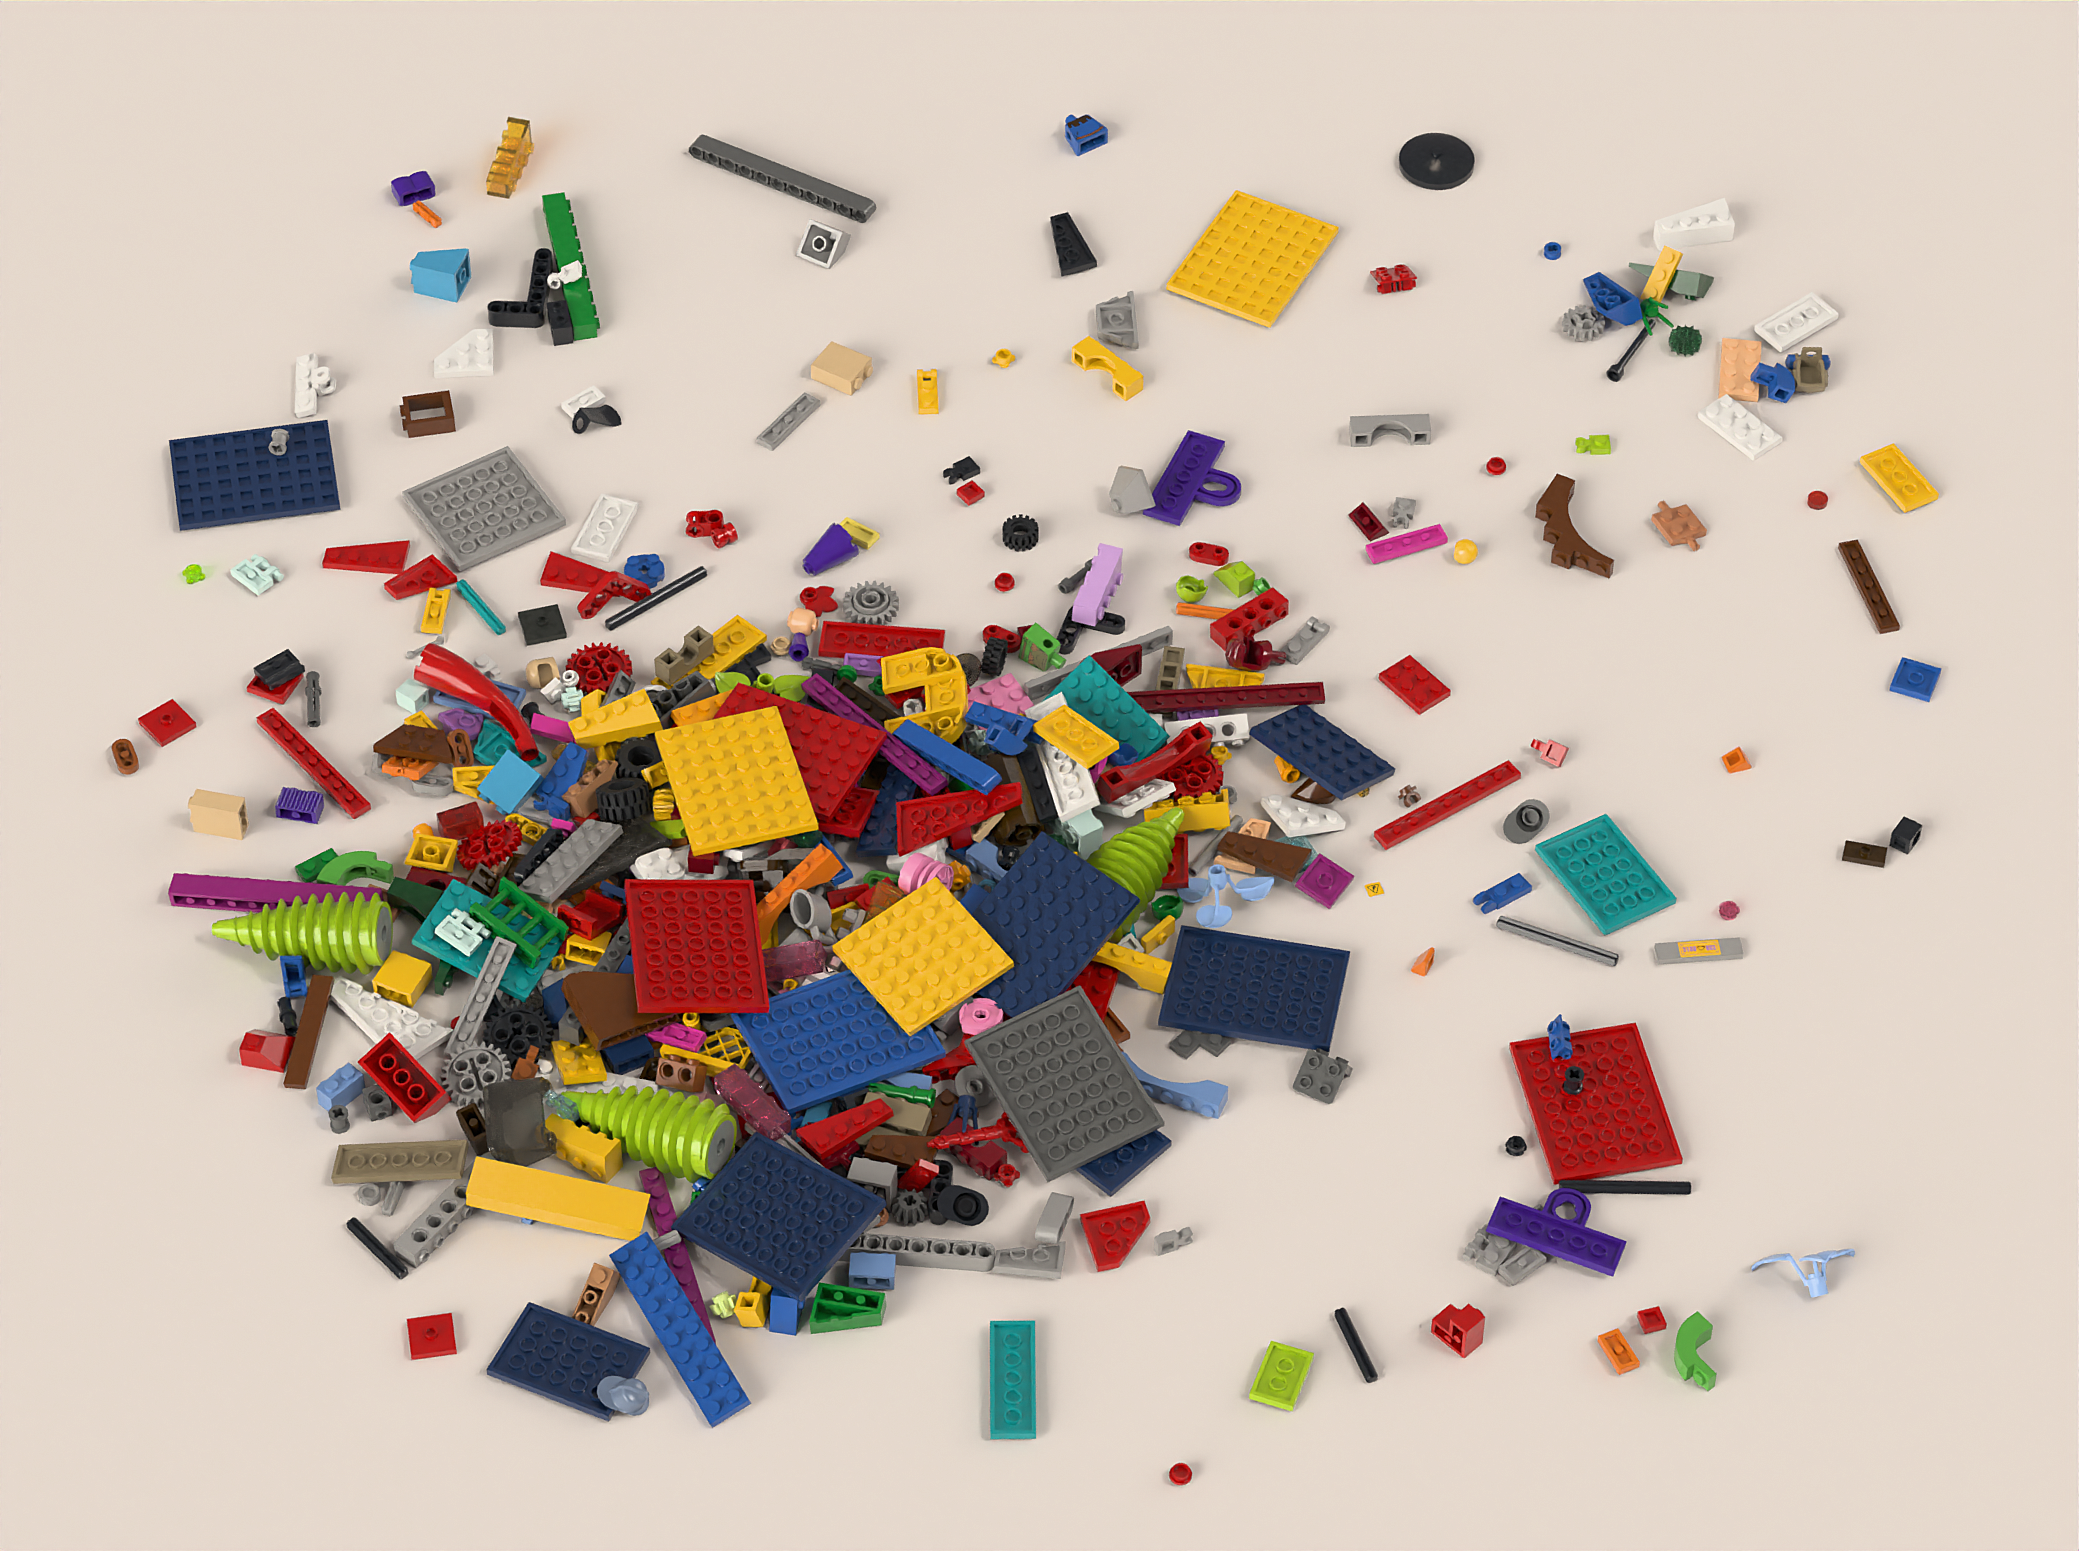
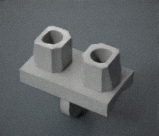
M846 908L842 919L851 922L849 930L838 927L835 934L836 938L840 941L860 928L866 911Z

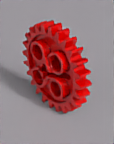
M600 642L599 646L592 643L590 648L584 645V650L577 648V654L572 653L571 659H567V665L565 666L566 671L573 670L579 676V681L575 685L576 690H582V693L587 692V695L597 689L607 693L615 674L620 670L630 678L633 675L632 661L629 659V655H625L624 649L619 651L618 646L611 648V643L607 644L606 647Z
M1206 752L1156 779L1174 783L1176 791L1170 793V796L1167 798L1174 797V802H1177L1179 798L1189 795L1194 799L1199 798L1205 792H1211L1212 795H1216V792H1219L1220 787L1223 786L1224 778L1222 765H1218V759L1213 760L1212 754L1205 756Z
M504 819L500 823L496 820L494 824L488 822L487 826L480 825L479 830L473 829V834H467V839L461 840L462 844L457 846L459 850L456 851V857L467 871L473 870L479 862L490 870L492 865L499 866L500 861L506 862V857H513L512 852L518 851L517 847L522 845L523 834L517 824L511 820L506 822Z

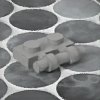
M1485 1224L1482 1229H1478L1473 1242L1468 1243L1465 1247V1253L1462 1257L1466 1261H1470L1472 1257L1478 1259L1476 1261L1477 1268L1496 1276L1498 1267L1507 1261L1517 1247V1242L1497 1235L1494 1237L1489 1235V1232H1486L1488 1224ZM1482 1243L1487 1245L1484 1251L1479 1248Z

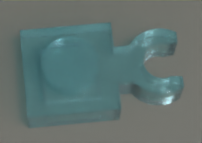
M551 1089L544 1094V1097L548 1099L545 1103L551 1108H556V1112L561 1118L574 1121V1123L580 1118L575 1102L562 1094L557 1095Z

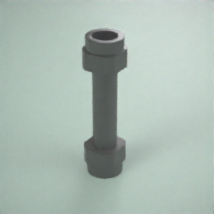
M1093 558L1085 562V567L1068 579L1066 577L1058 584V588L1063 594L1072 591L1074 585L1086 576L1087 571L1091 570Z

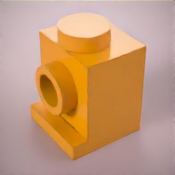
M956 860L948 864L954 872L950 893L955 896V891L971 882L969 877L971 873L967 866L961 865Z

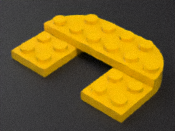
M929 647L881 658L882 687L885 694L925 685L926 700L925 712L884 721L885 729L892 734L906 719H909L948 743L952 744L955 742L967 725L965 716L969 711L966 675L957 657L954 654L946 653L944 649Z

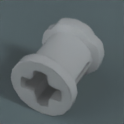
M275 429L271 434L272 442L269 444V451L275 455H283L287 450L286 442L289 440V434L284 429Z

